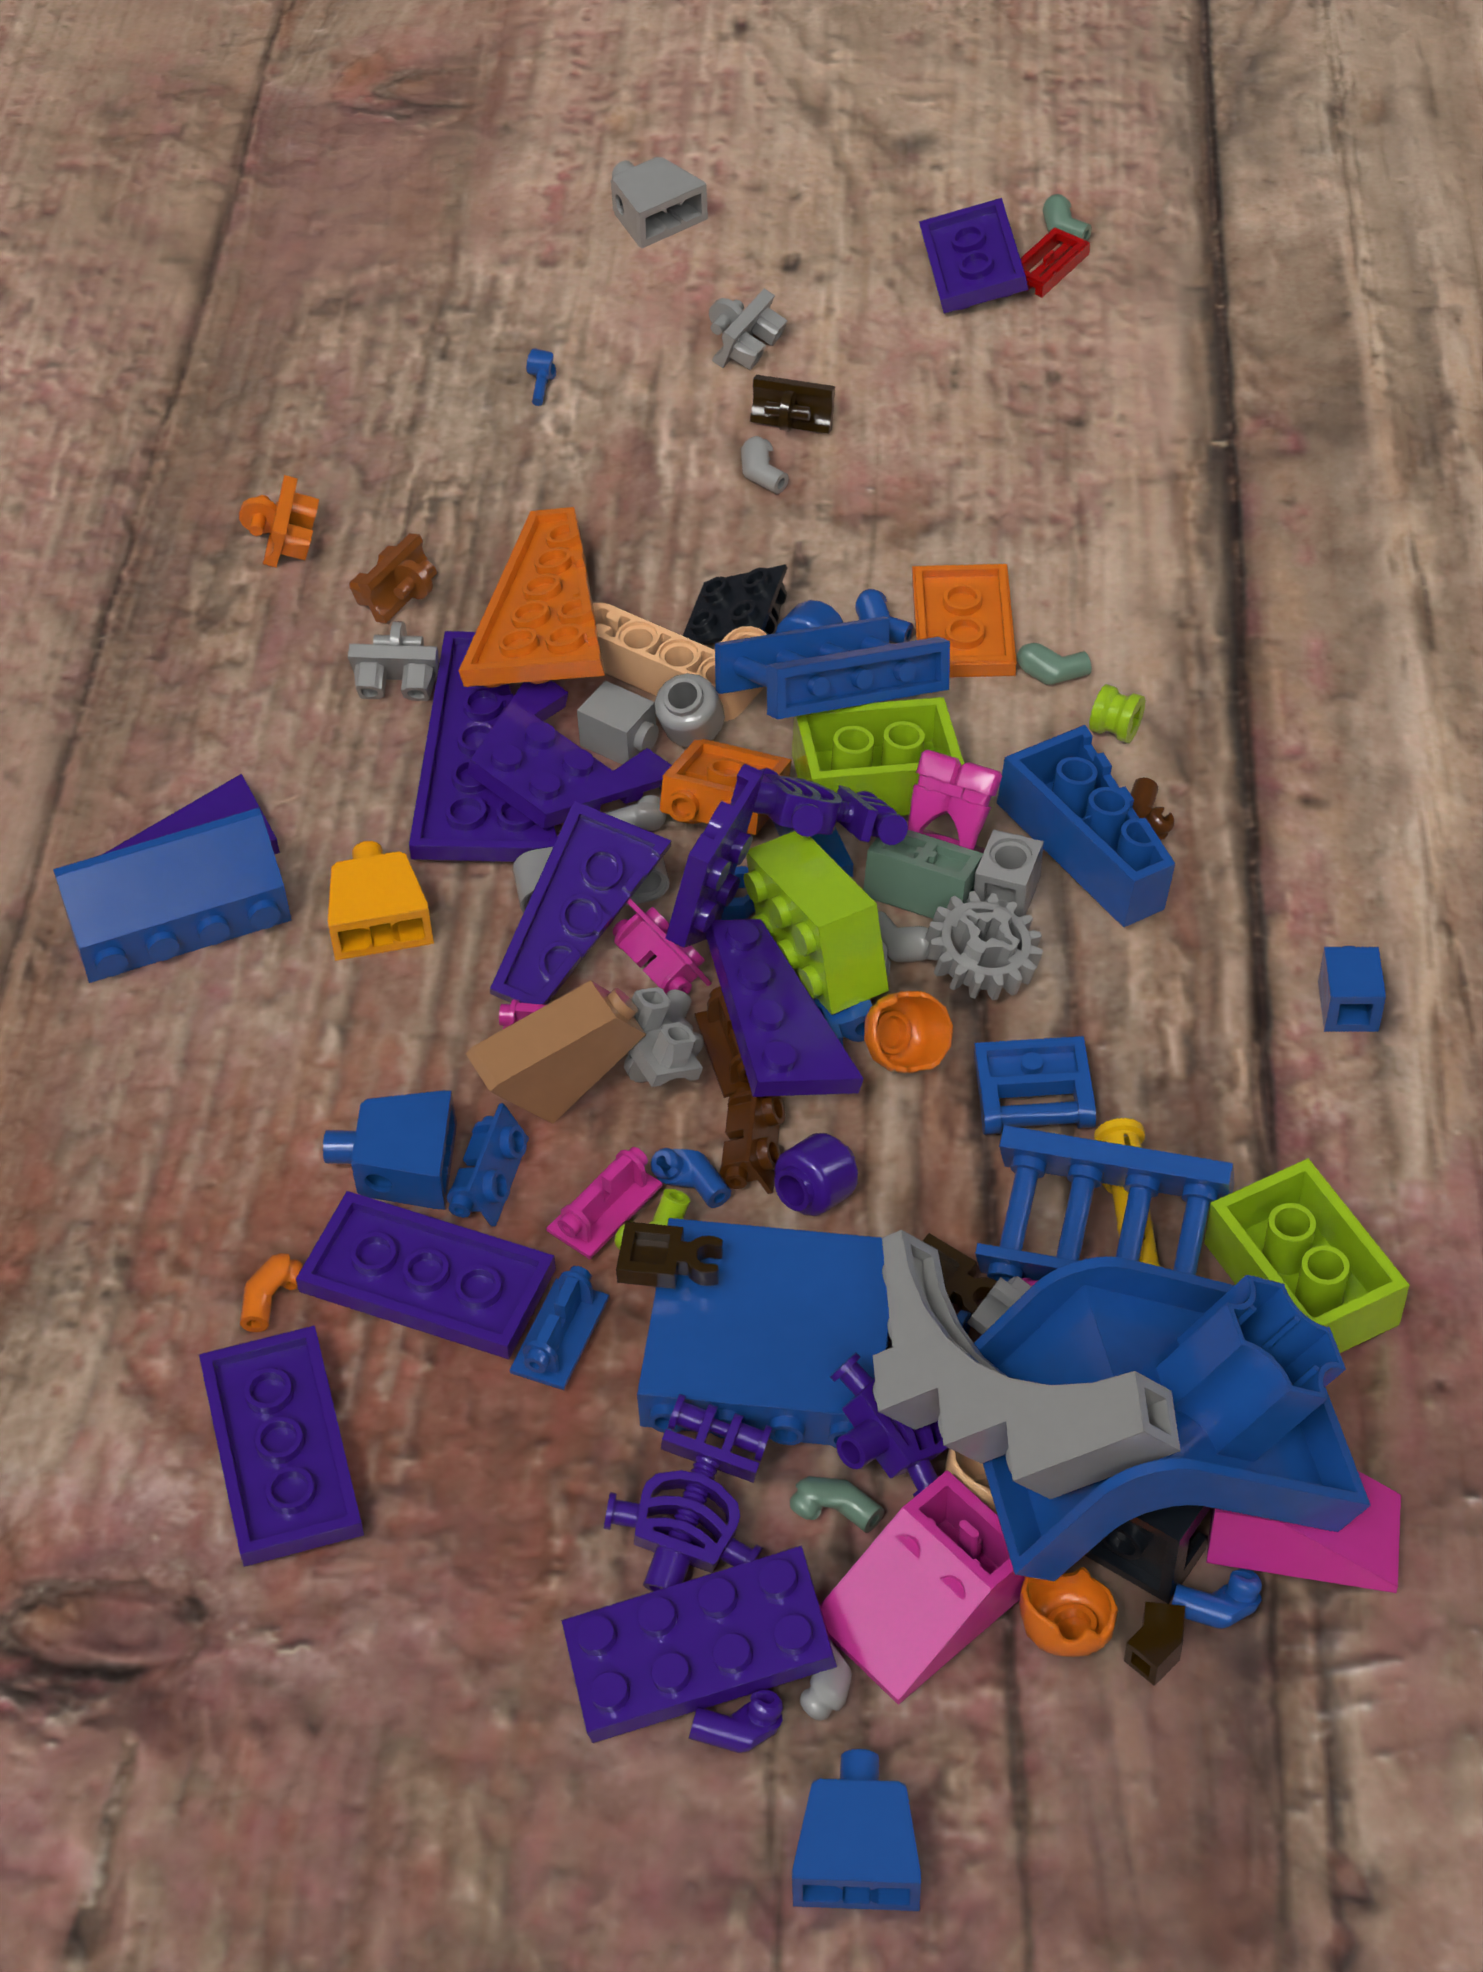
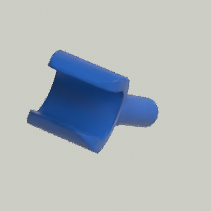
M536 348L532 349L528 355L526 369L529 375L536 376L532 403L535 406H541L548 379H554L557 371L552 363L554 359L553 353Z

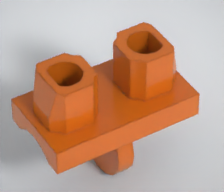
M284 475L279 499L276 504L269 497L259 495L245 500L240 507L239 520L252 535L261 536L262 534L269 533L263 560L264 565L277 568L280 554L306 560L313 534L311 529L315 521L319 499L296 493L298 478Z

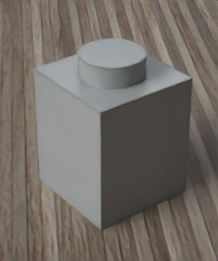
M606 680L577 710L580 746L622 765L644 749L648 748L651 750L658 738L659 728L656 725L655 702Z

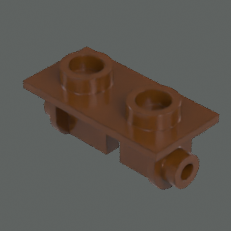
M720 986L710 992L707 1011L694 1013L700 1033L703 1036L704 1044L723 1098H727L735 1094L737 1088L750 1087Z
M739 1087L735 1090V1094L729 1097L725 1133L729 1139L742 1136L743 1138L724 1141L720 1175L725 1179L728 1187L742 1189L747 1185V1182L758 1180L767 1194L773 1193L775 1164L781 1155L778 1146L780 1124H783L785 1121V1107L781 1096L753 1097L750 1087Z

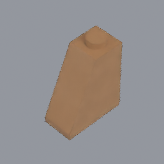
M590 980L474 1045L466 1055L491 1093L554 1124L645 1037L646 1033L634 1018V1015L638 1013L636 1005L624 992L618 988H614L610 992Z

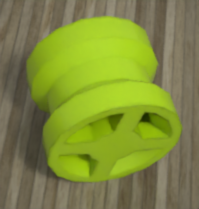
M1105 684L1099 691L1089 720L1090 731L1098 734L1108 731L1114 733L1117 740L1130 743L1138 731L1144 714L1145 696L1135 693L1126 696L1120 694L1117 687Z

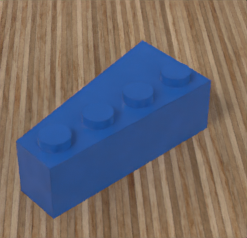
M1086 725L1006 756L997 804L1033 839L1044 841L1043 849L1117 922L1126 927L1165 909L1175 862L1146 818H1139L1134 811V799L1126 786L1119 788L1111 775V763L1104 752L1097 753L1092 746L1093 735Z

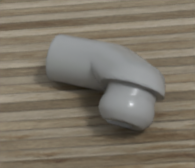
M758 436L749 438L741 448L742 473L744 477L775 494H780L786 488L789 478L787 473L769 464V451H773L771 443L767 439Z
M646 795L636 804L606 812L608 815L650 832L658 830L665 823L668 815L660 811L661 798L656 795Z
M831 1641L837 1667L812 1675L810 1679L811 1686L804 1690L800 1696V1704L803 1710L811 1718L818 1721L827 1719L832 1710L839 1711L846 1703L852 1681V1673L848 1663Z

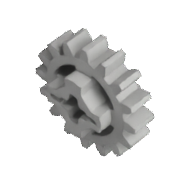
M973 891L969 893L966 903L953 896L950 898L947 908L939 906L936 909L933 921L930 922L925 940L929 942L925 956L929 960H938L934 970L936 976L949 974L953 977L949 987L952 990H956L964 984L969 987L971 998L975 999L980 990H987L990 998L997 1000L1002 988L1013 996L1017 994L1021 983L1028 985L1031 982L1043 950L1038 948L1042 937L1041 932L1028 931L1033 918L1031 915L1016 916L1014 913L1017 903L1014 901L1003 907L998 905L997 894L992 893L988 901L984 902L980 901L977 893Z

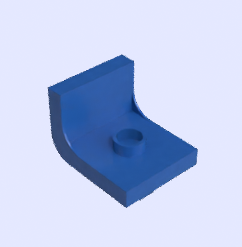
M1122 1257L1088 1258L1062 1266L1042 1277L974 1342L984 1358L1007 1377L1046 1385L1093 1383L1136 1371L1172 1391L1180 1452L1133 1466L1112 1477L1053 1499L1044 1497L1014 1482L1007 1465L1006 1455L983 1463L1015 1575L1056 1581L1120 1525L1145 1513L1173 1506H1206L1339 1532L1371 1506L1326 1389L1329 1383L1346 1370L1330 1327L1320 1325L1303 1314L1290 1298L1283 1283L1245 1275L1236 1285Z

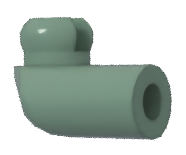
M808 1476L796 1484L798 1490L789 1500L790 1508L806 1520L817 1519L824 1506L837 1510L865 1533L872 1531L884 1514L883 1507L845 1479Z

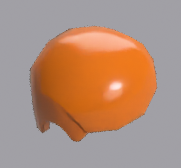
M900 991L887 994L878 999L875 1005L871 1006L865 1018L864 1041L870 1055L875 1062L890 1072L896 1071L907 1074L931 1070L941 1063L952 1045L953 1023L945 1005L926 992Z
M1080 1567L1072 1573H1064L1056 1581L1026 1576L1024 1578L1020 1592V1614L1026 1635L1040 1650L1063 1657L1089 1656L1102 1649L1112 1639L1118 1607L1110 1589L1091 1577L1085 1567Z

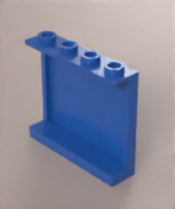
M669 1218L668 1226L683 1227L684 1241L691 1242L701 1236H715L722 1239L723 1258H705L701 1260L705 1264L718 1265L719 1281L717 1285H699L686 1275H678L676 1289L656 1287L637 1391L640 1426L651 1427L664 1433L668 1429L669 1420L679 1394H683L686 1396L685 1402L707 1410L709 1403L718 1406L715 1419L731 1424L734 1414L737 1413L744 1416L742 1423L764 1430L766 1425L773 1427L769 1439L776 1443L796 1445L802 1442L831 1445L836 1448L838 1438L854 1428L842 1410L854 1397V1394L840 1379L834 1382L830 1378L831 1374L857 1352L861 1357L857 1362L874 1378L873 1355L887 1350L889 1333L887 1323L889 1307L887 1286L882 1274L884 1265L882 1238ZM676 1425L675 1430L671 1431L677 1433L692 1430ZM709 1432V1433H712L713 1435H715V1436H717V1437H719V1438H723V1439L726 1438V1437L721 1436V1435H719V1434H716V1433H713V1432Z

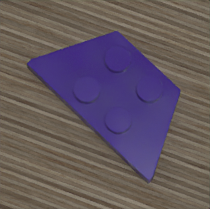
M747 764L741 767L737 774V782L731 803L720 802L706 829L690 851L665 939L683 948L706 940L705 934L713 921L721 920L725 906L727 907L733 900L740 884V877L734 875L736 867L745 859L753 836L748 834L747 830L763 779V771Z

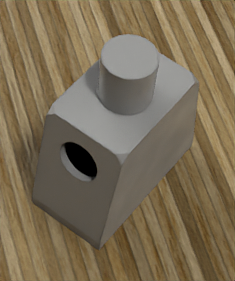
M655 157L637 166L625 160L618 163L613 169L611 190L614 214L640 248L647 247L708 219L706 183L665 158Z

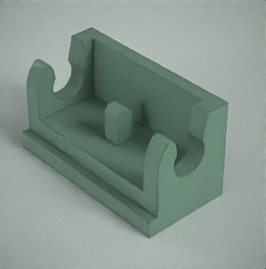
M908 830L904 840L896 845H887L877 837L867 851L863 890L873 900L933 919L936 909L939 906L947 908L950 898L953 896L966 903L969 893L974 891L975 872L983 853Z

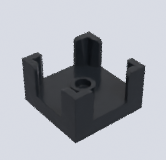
M1182 1505L1145 1513L1114 1529L1084 1556L1169 1604L1174 1597L1177 1584H1183L1206 1550L1208 1536L1201 1532H1198L1195 1537L1192 1535L1211 1507Z

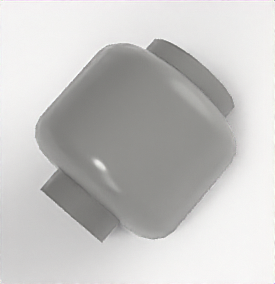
M690 673L676 675L666 681L657 693L655 699L656 716L667 737L679 746L689 747L694 740H713L721 731L725 719L723 704L712 683L704 677Z

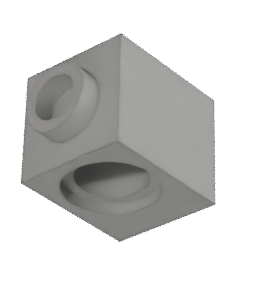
M993 829L975 872L974 891L979 896L980 901L987 902L989 896L994 893L997 894L998 905L1005 907L1008 903L1014 901L1017 903L1014 914L1018 917L1026 915L1041 877L1044 841Z

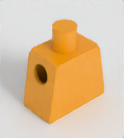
M363 841L352 849L353 859L338 861L331 866L327 921L335 961L434 944L428 903L405 853L397 851L383 854L382 846L379 843Z

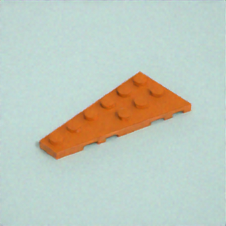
M574 507L530 511L458 670L464 687L484 686L494 688L509 683L530 682L542 684L550 680L605 676L580 526Z

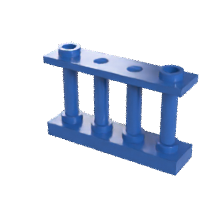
M885 616L715 643V683L717 693L724 694L766 687L767 715L776 719L949 690L950 641L941 637H933L891 644L889 643V618Z
M1004 1125L999 1148L1004 1167H1010L1015 1173L999 1247L977 1243L975 1255L980 1272L986 1273L988 1278L996 1281L1001 1277L1008 1282L1016 1276L1040 1280L1045 1275L1062 1266L1079 1261L1094 1188L1100 1187L1101 1183L1122 1186L1129 1193L1116 1257L1139 1261L1151 1198L1158 1196V1193L1181 1196L1182 1200L1186 1202L1173 1270L1196 1275L1210 1202L1233 1192L1235 1184L1233 1163ZM1045 1174L1067 1177V1180L1072 1183L1056 1257L1022 1251L1037 1180L1044 1177Z

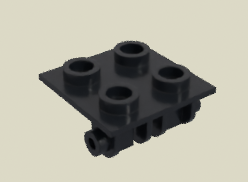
M787 565L756 568L747 573L729 577L719 576L704 582L683 636L705 645L722 641L728 633L742 626L756 627L763 630L767 635L772 634L780 617L779 611L787 598V592L782 583L788 569Z

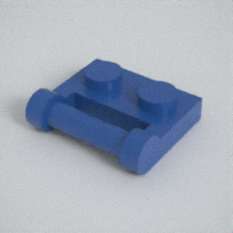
M1084 1036L974 1043V1062L984 1135L1001 1134V1128L1004 1125L1025 1127L1076 1123L1078 1129L1096 1127L1095 1099ZM1061 1094L1074 1095V1101L1008 1106H1000L999 1098Z

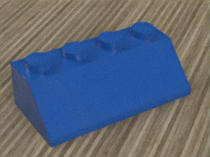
M259 808L53 869L73 938L89 983L292 921L285 886Z

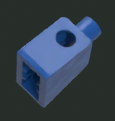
M443 1090L366 1099L360 1104L356 1131H325L323 1140L324 1162L326 1164H351L357 1193L362 1196L445 1210L457 1128L452 1091Z
M866 1749L845 1751L841 1754L840 1779L819 1778L812 1782L792 1869L793 1907L920 1911L921 1870L906 1784L900 1781H879L880 1757L877 1753Z

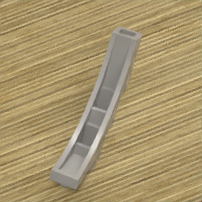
M903 1230L882 1238L884 1254L882 1274L887 1286L889 1307L887 1328L892 1340V1348L873 1355L875 1375L873 1394L878 1412L915 1430L938 1421L944 1446L981 1464L1006 1455L1007 1465L1012 1474L1013 1481L1049 1499L1107 1479L1133 1466L1180 1452L1171 1390L1136 1371L1093 1383L1046 1385L1007 1377L983 1357L962 1328L945 1289L938 1250Z

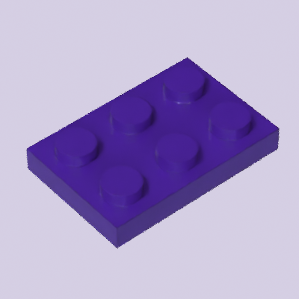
M1002 198L919 221L944 314L1029 290Z

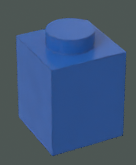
M1324 947L1318 978L1324 1032H1379L1386 1000L1379 947Z

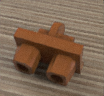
M409 533L397 546L388 545L378 555L377 565L368 574L359 573L349 582V587L357 604L369 607L376 622L387 623L412 598L424 599L432 591L433 584L431 579L437 574V571L424 554L422 548L423 540L420 534Z

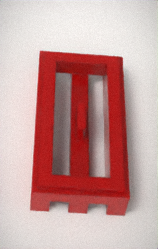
M1054 227L1020 258L1028 289L1035 288V295L1043 298L1089 255L1090 242ZM1063 242L1058 249L1053 250L1059 243ZM1043 259V262L1035 270L1029 272L1037 263H1039Z

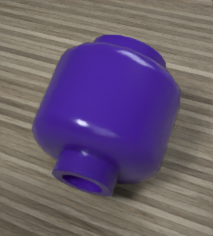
M814 1133L783 1152L775 1164L774 1186L777 1195L788 1208L806 1216H819L851 1196L858 1184V1168L854 1154L848 1146L827 1133Z

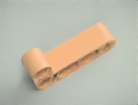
M593 603L604 673L657 696L659 689L666 681L676 675L686 673L704 677L716 689L715 649L610 604ZM742 626L728 633L721 642L767 634L756 627ZM764 687L724 694L718 693L724 708V722L739 716Z

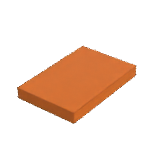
M1007 564L912 566L916 640L941 637L950 641L949 678L1016 676V653Z

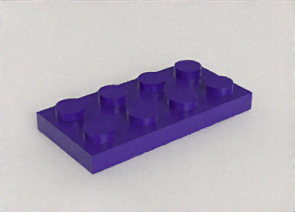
M346 1191L299 1272L296 1282L301 1293L509 1360L556 1270L554 1255Z
M315 1325L199 1354L243 1566L364 1536Z
M802 1545L561 1620L586 1732L592 1743L695 1712L697 1707L708 1708L753 1694L758 1690L769 1689L837 1667Z

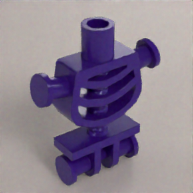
M769 768L760 770L764 772L753 812L766 814L778 825L793 828L799 835L805 837L815 834L831 835L836 822L840 823L856 838L864 842H869L872 836L878 837L887 845H896L903 841L907 835L908 825L906 820L883 800L877 798L869 791L855 793L849 787L839 785L836 793L812 781L779 776Z
M855 1352L830 1376L834 1382L840 1379L854 1394V1397L842 1408L854 1428L838 1438L836 1443L838 1455L843 1463L852 1469H860L876 1458L889 1478L909 1473L917 1489L913 1494L915 1497L938 1478L930 1461L948 1448L943 1444L938 1421L915 1430L878 1412L873 1394L875 1377L872 1378L857 1361L861 1357Z
M679 1394L669 1420L668 1429L664 1432L660 1449L694 1461V1468L691 1469V1472L679 1470L655 1474L645 1483L640 1503L617 1500V1493L610 1492L604 1529L610 1530L611 1524L635 1528L634 1545L655 1552L643 1582V1586L646 1589L654 1592L683 1583L689 1565L713 1573L720 1560L734 1567L758 1559L763 1547L756 1544L754 1549L734 1538L740 1519L738 1502L714 1479L717 1470L754 1483L759 1462L762 1460L773 1427L766 1425L765 1429L761 1430L742 1423L744 1416L737 1413L734 1414L731 1424L715 1419L718 1406L709 1403L706 1410L685 1402L686 1396ZM676 1425L698 1434L696 1439L671 1430H675ZM709 1432L726 1437L722 1449L706 1444ZM733 1446L755 1453L754 1460L756 1461L731 1453ZM678 1488L685 1490L682 1492L683 1497L666 1495L656 1497L664 1490ZM706 1498L713 1500L725 1513L727 1525L715 1512L704 1505L707 1502ZM659 1514H673L675 1519L647 1517ZM700 1523L717 1539V1544L696 1526Z

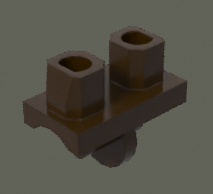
M756 374L753 378V404L750 422L779 426V429L784 431H790L794 428L829 434L833 423L835 386Z

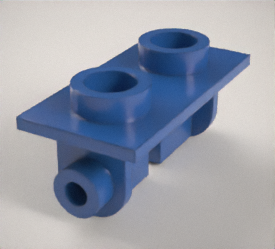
M504 1103L498 1105L494 1116H485L482 1121L474 1125L472 1137L463 1161L467 1166L475 1167L459 1168L452 1188L448 1191L446 1197L449 1203L448 1209L453 1215L465 1218L471 1212L480 1211L491 1227L497 1225L529 1137Z
M572 1266L569 1271L561 1273L559 1279H555L509 1370L511 1374L561 1390L565 1389L610 1298L609 1294L593 1290L590 1282L592 1275L588 1270L580 1266Z

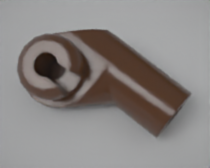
M1138 778L1135 780L1130 793L1134 799L1133 809L1139 818H1146L1160 840L1165 839L1168 832L1174 827V817L1171 812L1164 817L1162 815L1164 807L1153 808L1158 793L1157 783L1150 778Z

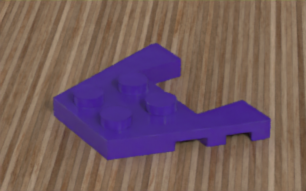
M552 680L542 684L522 683L470 758L468 775L543 829L564 823L574 801L600 811L602 804L618 799L627 804L640 800L645 791L658 787L662 790L663 775L672 765L650 749H644L617 769L611 770L594 758L591 753L580 748L556 731L553 726L544 722L566 707L568 692Z

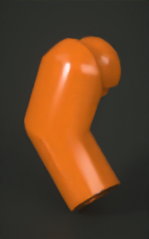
M287 1253L272 1255L246 1282L240 1317V1326L250 1332H262L268 1329L273 1295L280 1286L287 1290H295L297 1288L296 1278L304 1265L300 1260L290 1259V1255Z

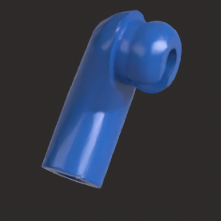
M867 589L859 594L855 605L859 620L885 616L889 618V641L894 643L910 641L913 633V623L891 617L886 605V596L882 592L875 589Z
M662 1148L656 1151L651 1158L650 1167L658 1180L671 1186L695 1188L709 1208L723 1205L731 1196V1190L707 1157L699 1151Z
M1237 1569L1231 1572L1228 1584L1211 1594L1177 1584L1172 1604L1185 1606L1184 1619L1214 1628L1225 1629L1257 1610L1262 1601L1259 1594L1262 1589V1581L1251 1570Z

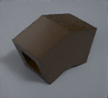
M1145 1601L1142 1627L1127 1641L1124 1662L1154 1686L1180 1661L1184 1637L1185 1606Z

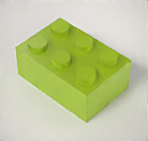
M944 697L876 702L794 717L792 758L797 778L815 782L836 793L839 785L849 787L855 793L869 791L893 808L900 816L910 815L913 786L918 784L919 774L916 771L922 752L932 750L958 758L961 765L964 764Z
M793 831L750 848L746 855L749 872L745 873L743 878L748 895L754 902L756 915L752 916L751 919L762 920L811 998H817L828 1012L833 1015L860 1002L888 992L889 987L877 903L810 836L805 837Z
M1309 1158L1210 1202L1204 1244L1235 1285L1245 1275L1283 1283L1290 1298L1303 1314L1320 1325L1330 1327L1340 1353L1400 1325L1410 1286L1409 1283Z

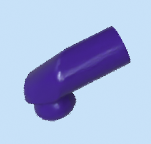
M758 1690L751 1694L750 1702L730 1716L697 1707L688 1739L737 1753L748 1752L777 1732L783 1721L781 1714L783 1702L776 1693L770 1690Z

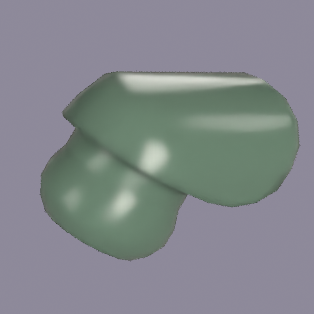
M1061 194L1051 195L1043 206V215L1048 231L1050 232L1055 227L1088 241L1092 226L1072 218L1070 208H1072L1071 203L1066 197Z
M1030 643L1023 645L1017 653V661L1021 668L1027 674L1046 685H1053L1090 675L1092 671L1090 658L1085 651L1062 657L1044 645Z

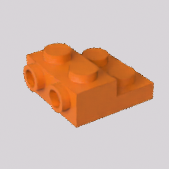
M708 739L694 740L663 775L660 811L670 814L673 819L679 822L689 824L703 822L708 824L721 801L728 804L731 803L737 782V774L744 764L758 770L769 768L779 776L790 777L792 759ZM753 812L747 833L757 835L770 817L766 814Z

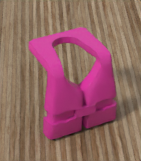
M925 750L921 753L916 771L919 774L918 784L913 786L908 830L984 853L985 848L977 846L976 842L991 809L988 806L991 797L997 794L1002 779L1001 772L971 762L961 765L958 758L932 750ZM949 813L956 825L959 840L926 830L925 828L937 817Z

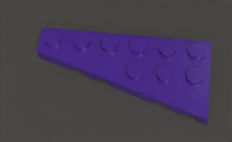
M445 631L409 841L410 857L413 860L515 862L525 852L553 847L558 838L554 826L545 829L541 828L468 775L470 758L513 698L508 684L494 688L463 686L458 670L476 632Z

